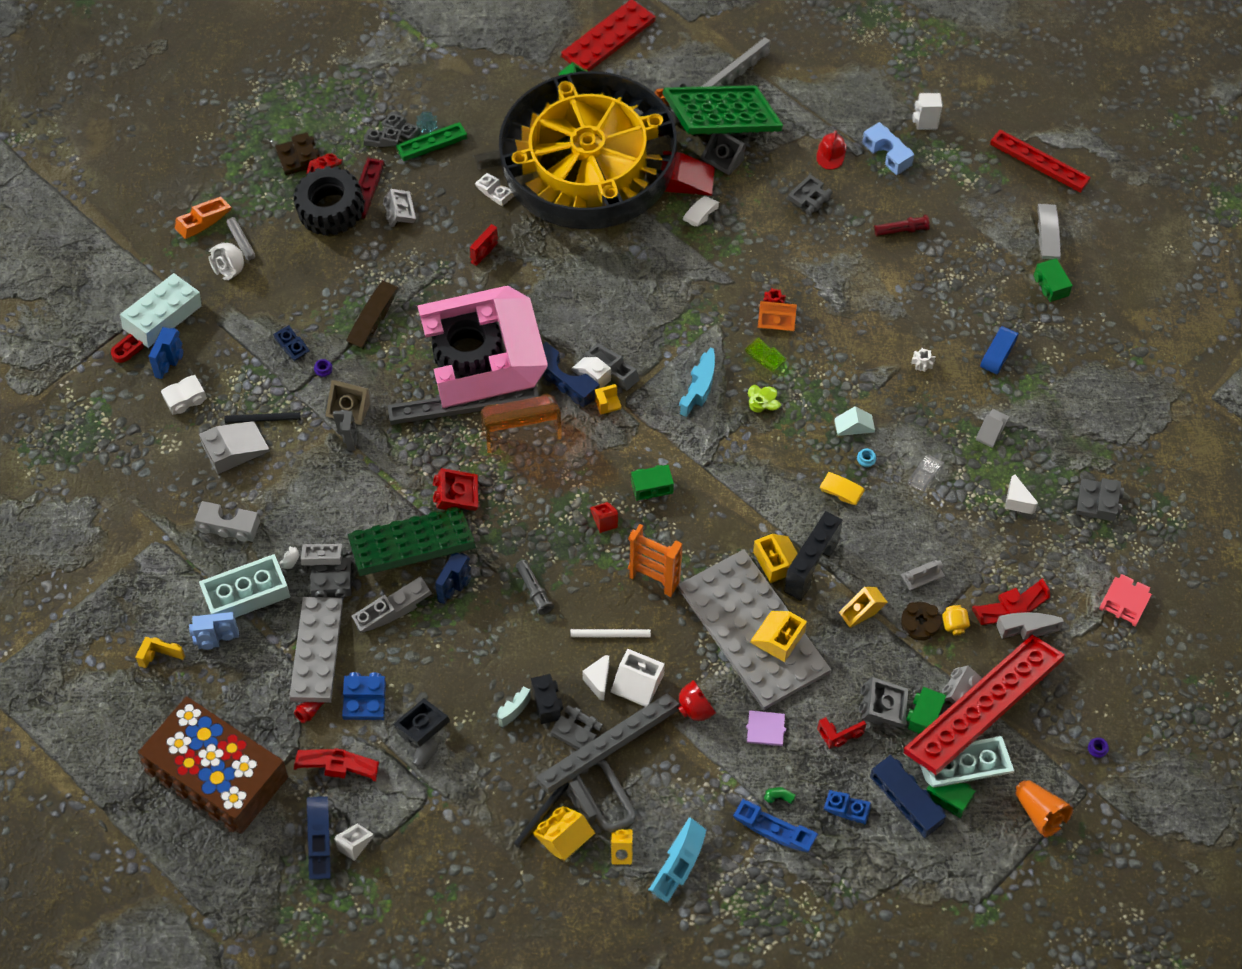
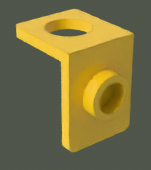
M621 829L612 832V864H632V829ZM623 849L627 851L628 856L625 859H619L616 856V852Z

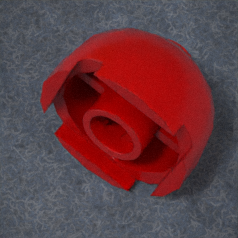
M694 680L682 688L679 694L681 706L678 709L684 717L689 716L694 721H704L716 714Z

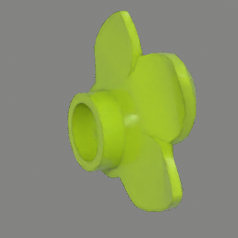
M752 385L749 388L747 394L750 398L749 405L752 411L762 412L764 409L773 411L781 407V403L775 400L777 396L775 388L764 387L761 389L757 385Z

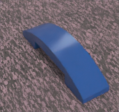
M742 799L733 815V818L754 832L776 843L803 852L810 851L818 836V833L801 825L795 827L761 811L760 806L745 799Z

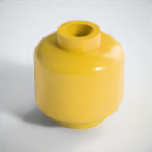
M961 605L947 607L946 611L942 614L945 630L953 632L954 636L964 634L965 629L970 627L967 609L961 608Z

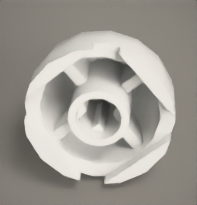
M221 243L209 250L211 252L209 256L210 265L217 275L221 273L225 276L222 279L230 280L242 271L244 266L243 253L235 245Z

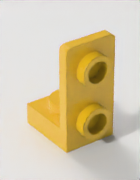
M145 637L135 657L140 667L147 668L149 662L153 661L155 652L184 660L185 654L183 648L176 643L168 644L156 637Z

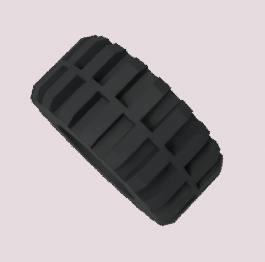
M325 166L324 169L317 168L314 172L311 173L310 171L307 173L306 177L299 181L300 185H296L295 193L293 194L296 211L301 223L306 229L312 230L313 233H322V235L329 236V234L337 235L338 232H345L348 230L347 228H352L356 224V220H360L361 213L364 212L365 202L359 182L346 169L341 170L340 167L335 166L334 168L330 166ZM326 196H343L338 203L332 206H316L317 202Z
M477 312L441 319L444 334L431 336L433 357L438 368L452 365L455 379L490 372L489 356L503 353L502 334L498 323L480 325ZM463 338H474L483 343L480 348L470 352L458 351L451 347L456 341Z

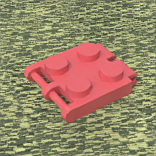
M1121 574L1120 578H1114L1099 610L1103 611L1104 609L1116 615V618L1119 619L1121 617L1136 627L1152 594L1148 593L1150 587L1140 582H1137L1136 586L1132 585L1133 579Z

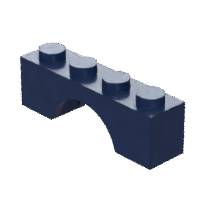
M545 342L543 349L548 364L547 369L543 373L545 379L550 383H554L562 393L569 395L574 403L580 404L585 408L595 399V389H599L600 384L587 374L571 376L563 373L558 367L560 363L559 351Z

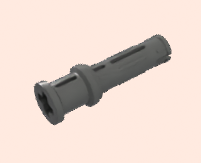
M527 560L519 561L516 564V568L530 591V599L536 604L538 614L544 615L549 613L554 608V604L546 596L547 591L540 587Z

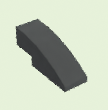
M598 343L585 353V357H598L611 368V381L626 391L640 380L637 369L624 363L622 356Z

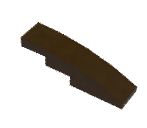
M383 280L381 281L346 339L348 343L362 349L365 348L371 334L374 335L380 321L384 320L399 287Z

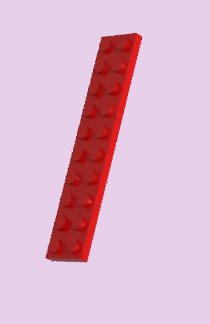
M1032 634L905 746L904 754L937 775L1064 660L1065 654Z

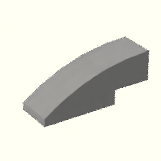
M1024 612L999 616L996 626L1002 639L1021 634L1024 641L1032 634L1038 637L1060 631L1064 621L1061 617Z

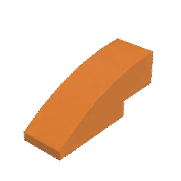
M222 197L193 206L191 213L176 218L175 229L185 239L192 237L216 223L231 210V206Z

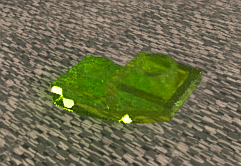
M759 337L745 349V352L754 360L773 372L786 361V358L774 346L770 348Z

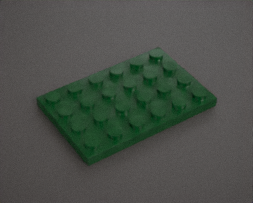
M450 507L440 512H430L428 515L420 517L413 516L403 521H393L383 526L376 525L366 530H355L348 534L359 577L476 548L463 511L457 507Z

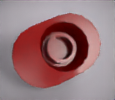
M837 131L825 135L819 144L816 160L822 168L833 170L841 166L844 161L847 145L842 136L837 134Z

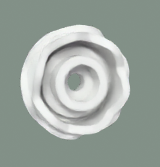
M289 547V551L284 554L283 560L280 561L281 568H293L300 556L296 547Z

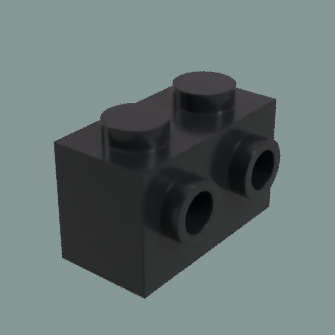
M551 674L531 678V689L540 723L545 724L558 721L561 717L560 711L563 710L561 698L557 699L556 692H559L556 680L552 681Z

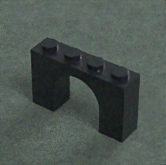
M827 511L824 512L787 569L784 593L802 601L811 587L812 576L822 554L830 557L839 543L843 519Z

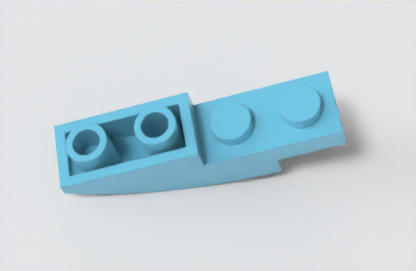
M711 347L707 353L704 352L702 354L699 365L694 366L692 369V383L688 389V394L683 396L679 402V406H681L680 414L685 417L689 415L695 404L702 407L710 393L715 367L714 349Z
M692 818L687 820L667 852L670 855L649 888L653 894L664 902L670 900L678 885L684 884L701 850L706 829Z

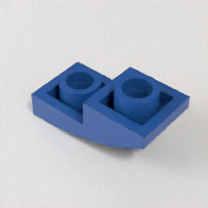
M829 790L824 810L839 817L866 824L871 809V802L850 798L849 794Z

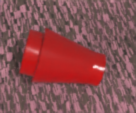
M303 702L296 706L294 715L302 723L310 722L324 702Z

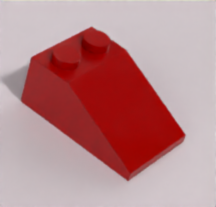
M663 151V155H671V152ZM677 152L673 174L665 192L712 195L715 167ZM662 161L661 170L666 168L668 161Z

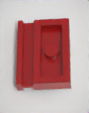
M491 224L469 247L470 258L472 259L471 264L477 266L498 244L496 226Z

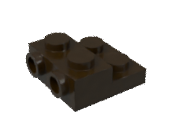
M308 132L291 136L290 142L275 145L285 176L307 170L309 161L320 157L318 149L313 148L315 146L314 138L309 136Z

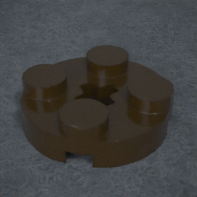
M911 602L907 605L902 613L901 627L903 630L905 629L909 637L925 641L939 632L941 616L935 605L926 602ZM923 618L926 622L921 625L916 619Z

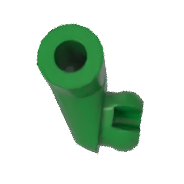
M782 787L769 788L766 790L764 800L773 803L775 798H781L792 804L796 795Z

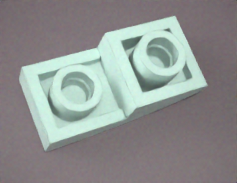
M523 687L520 693L517 692L515 694L513 703L506 701L504 707L501 706L499 708L497 718L500 727L508 725L524 710L531 699L530 689Z

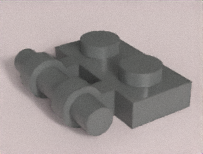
M810 174L788 194V200L800 208L804 205L809 206L805 211L808 215H811L820 209L822 203H826L830 199L833 191L829 188L826 191L822 190L824 183ZM815 195L819 197L816 200L812 199Z
M568 705L565 713L571 715L570 718L566 719L561 716L551 730V736L579 750L596 739V735L591 731L593 728L601 731L603 724L598 722V719L594 716L589 717L582 713L581 709ZM577 720H580L586 726L583 728L575 723Z

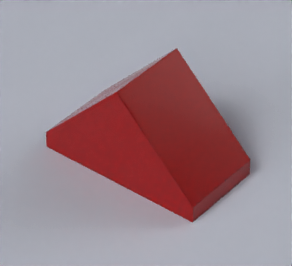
M606 502L590 507L599 533L618 528V512L610 503Z

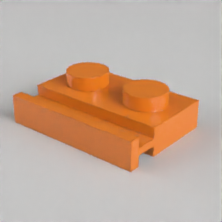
M760 301L758 328L794 331L797 305Z

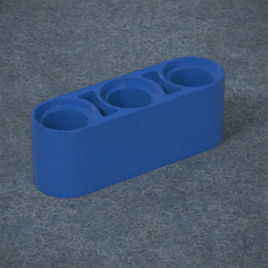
M1001 326L988 348L980 367L997 375L1011 352L1019 333Z

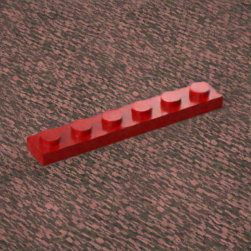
M999 130L990 142V145L1080 193L1090 181L1091 177L1002 130Z

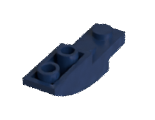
M328 796L307 797L309 880L331 879Z

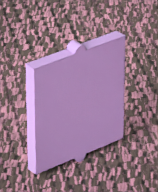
M749 711V722L746 725V729H748L747 743L783 746V735L786 732L784 727L785 714Z

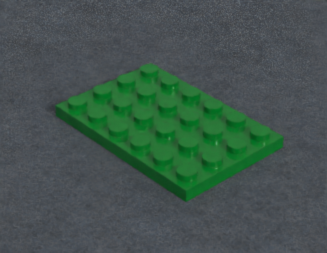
M757 86L668 87L663 89L662 94L687 134L782 131L783 124Z

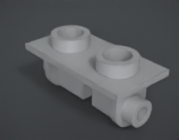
M934 560L901 574L910 591L940 579L945 575L941 570L943 564L940 560Z

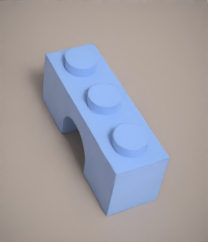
M879 122L864 131L862 143L873 154L879 150L888 151L885 165L893 173L898 175L912 166L914 153L899 138L895 137L887 127H884Z

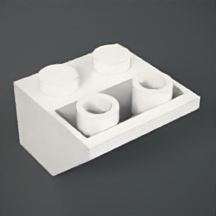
M627 649L619 665L611 693L642 706H648L664 676L665 664Z

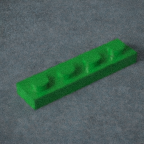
M459 122L397 144L396 148L404 162L467 139V133Z

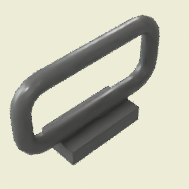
M602 759L595 765L602 768L628 814L627 818L614 824L607 823L580 775L572 779L573 782L569 783L567 794L576 810L584 815L589 825L593 824L594 820H596L599 827L604 831L616 832L630 826L634 822L636 817L635 809L606 760Z

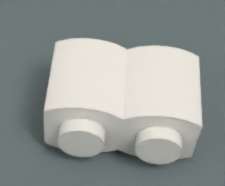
M195 375L186 377L179 383L167 386L161 391L173 415L181 414L190 406H198L207 399L205 391Z

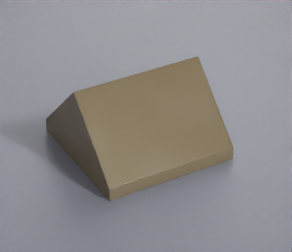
M331 380L325 416L334 418L333 411H352L355 424L362 425L371 404L368 388Z

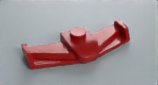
M1042 578L1021 595L1017 588L999 594L998 599L1000 603L972 606V611L981 625L997 623L999 616L1030 613L1050 598V590Z
M337 748L297 750L294 770L298 768L325 767L324 776L345 779L346 772L350 771L371 778L376 782L379 761Z

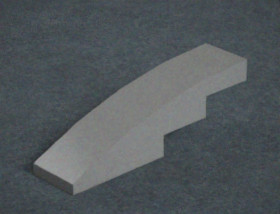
M1038 204L1039 245L1042 259L1057 258V260H1060V234L1056 205Z

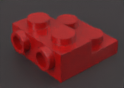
M441 468L433 479V486L437 487V491L433 495V502L437 503V509L447 510L450 507H457L476 511L478 508V474Z

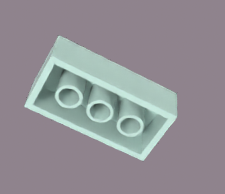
M173 273L120 314L122 329L132 334L138 341H142L149 348L156 342L162 327H176L201 307L200 292Z
M275 554L199 581L211 614L233 612L236 618L290 598L287 583Z

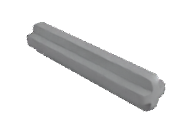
M236 218L228 219L227 225L246 260L254 259L255 253Z

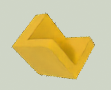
M616 384L595 389V402L600 415L621 409Z

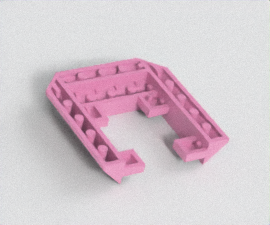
M509 286L418 305L425 338L444 334L441 319L477 312L480 325L499 322L506 353L489 356L492 370L490 372L455 379L452 365L434 369L442 408L534 388L548 367L531 300Z

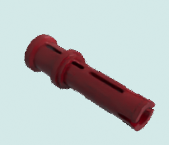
M927 214L918 218L909 217L905 221L874 225L876 236L904 231L914 233L915 230L930 229Z

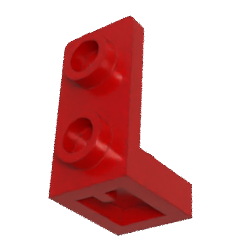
M328 153L309 161L307 173L310 171L312 173L317 168L324 169L325 166L336 167L342 164V160L337 158L336 155Z
M825 717L819 720L817 730L829 749L835 746L838 748L851 738L857 739L861 737L865 732L866 722L862 721L837 733L834 724L829 723Z

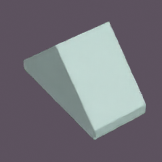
M856 406L835 418L837 436L875 433L872 415Z

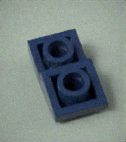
M289 325L273 334L275 340L293 361L310 352L300 336L297 337Z

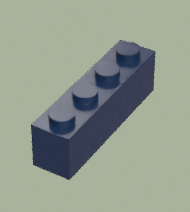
M890 755L872 768L870 778L924 838L944 824L946 816L942 807L936 805L931 800L929 793L917 785L916 779L911 774L908 775L898 759H894Z

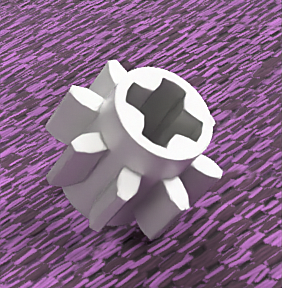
M922 348L919 352H914L911 364H915L916 370L925 372L928 368H933L935 356H931V350Z

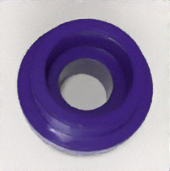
M320 359L315 363L314 372L317 376L326 377L332 373L333 367L328 360Z
M1094 738L1088 744V751L1093 757L1102 758L1107 755L1109 746L1104 739ZM1094 747H1100L1101 751L1096 750Z

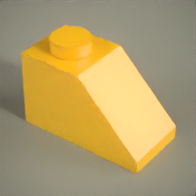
M864 587L839 611V614L849 628H852L874 616L888 602L877 587Z

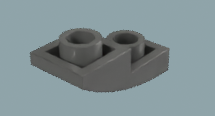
M391 113L381 123L383 127L402 130L400 139L404 141L414 139L421 133L420 127L407 123L405 117L395 113Z
M384 127L383 131L368 128L364 138V145L373 147L397 145L402 130Z

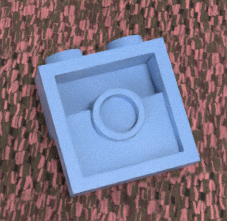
M233 612L192 616L193 624H189L193 645H198L199 649L209 650L219 647V640L221 639L232 640L233 638H239V630Z

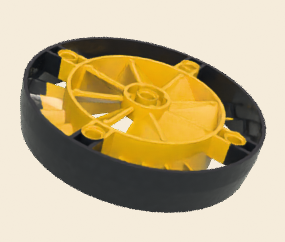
M582 71L568 73L548 79L524 93L509 109L499 134L501 166L507 184L515 198L524 208L538 218L572 229H600L616 226L634 219L647 211L666 191L673 174L677 155L676 127L673 117L664 102L654 92L639 82L607 72ZM637 108L644 113L638 116L634 109ZM571 136L570 142L555 143L561 138ZM666 136L671 155H647V141ZM571 148V154L549 170L541 166L540 160L544 154ZM647 158L668 161V164L664 170L647 167ZM577 159L581 160L576 182L564 180ZM646 172L659 176L652 184L645 181ZM533 173L534 177L533 180L523 185L514 178Z

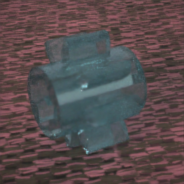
M422 112L420 116H417L416 125L421 128L422 132L431 133L434 128H437V116H433L432 112Z

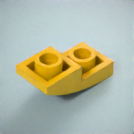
M828 472L820 486L821 491L838 496L840 501L857 505L865 491L860 485Z

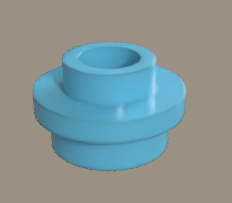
M866 448L858 453L857 461L864 467H870L875 464L876 455L873 450Z

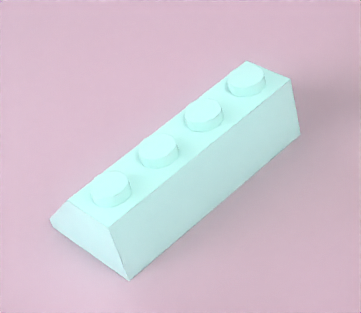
M1002 736L974 741L937 775L920 765L925 781L932 787L1014 773Z

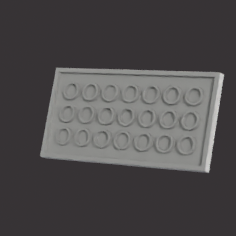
M744 549L678 584L679 591L763 711L831 673V668L805 633L785 662L750 643L771 611L789 610Z

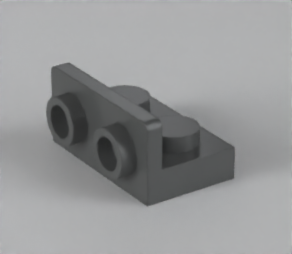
M333 411L338 434H343V443H346L348 451H355L358 431L352 411Z

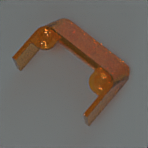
M548 394L503 404L487 405L480 412L482 431L488 453H491L490 432L553 420L558 440L562 439L561 411L555 398Z

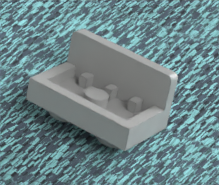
M969 666L954 669L949 683L942 690V694L946 695L945 701H950L954 704L976 685L982 677Z

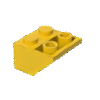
M770 534L754 541L753 553L769 582L773 583L787 576V569L798 554L789 537Z
M771 611L750 643L785 662L804 635L807 621L790 611Z
M565 806L556 809L550 818L541 822L537 829L532 832L554 856L564 861L595 834L583 814Z

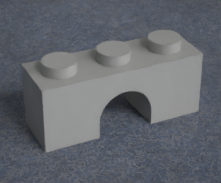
M205 501L201 502L195 518L197 530L205 534H218L224 538L232 537L240 541H254L260 524L258 512L239 509L233 519L224 520L222 519L221 505Z

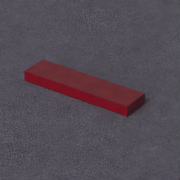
M367 158L359 179V185L365 202L361 218H366L385 165L384 160Z

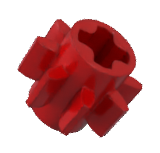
M771 288L769 292H765L763 301L784 303L786 295H782L781 290Z

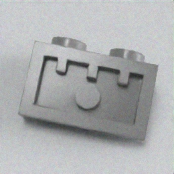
M390 189L383 200L387 212L386 218L389 221L390 227H394L397 221L414 223L416 216L410 191Z
M303 544L301 565H341L343 558L342 544Z

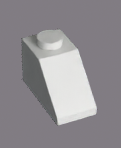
M584 357L571 368L578 376L583 374L589 375L600 384V388H603L611 381V368L598 357Z

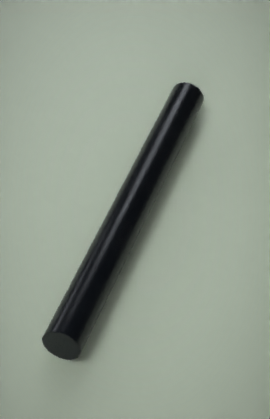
M301 412L225 415L224 420L225 423L301 420Z
M569 782L552 793L513 843L517 848H521L569 787Z

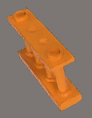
M639 524L636 530H632L628 539L630 541L629 578L633 579L636 573L640 572L663 583V586H665L664 594L672 597L680 583L683 543L675 540L672 547H666L644 537L643 525Z

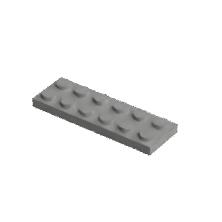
M303 597L289 696L290 701L331 702L343 598Z

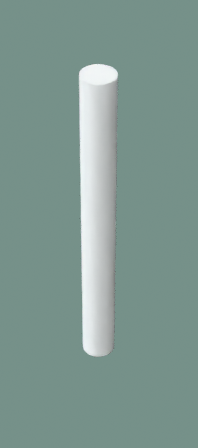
M571 629V637H650V630Z

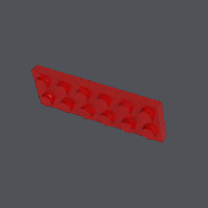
M629 0L563 50L561 57L570 64L574 62L585 70L591 71L655 22L656 16L634 0Z

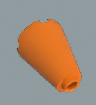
M1030 780L1022 781L1016 787L1018 800L1038 832L1044 837L1054 835L1061 829L1059 825L1063 821L1065 823L1069 821L1073 813V807L1068 802Z

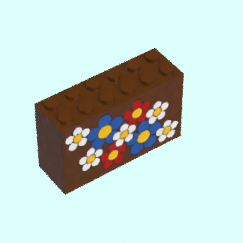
M187 696L138 751L141 759L140 763L144 766V772L152 778L156 776L160 779V783L168 789L172 787L182 799L188 798L197 809L206 810L213 820L222 821L229 831L233 833L237 831L241 835L288 778L284 761Z

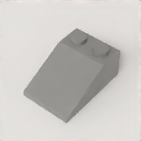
M254 421L216 426L199 434L202 446L217 474L270 451Z

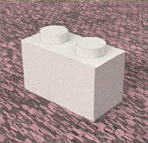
M940 93L919 94L918 101H915L916 112L913 113V122L916 123L917 130L938 129L942 110Z

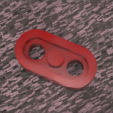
M129 334L112 347V359L117 363L126 362L143 349L144 344L142 341L134 338L132 334Z

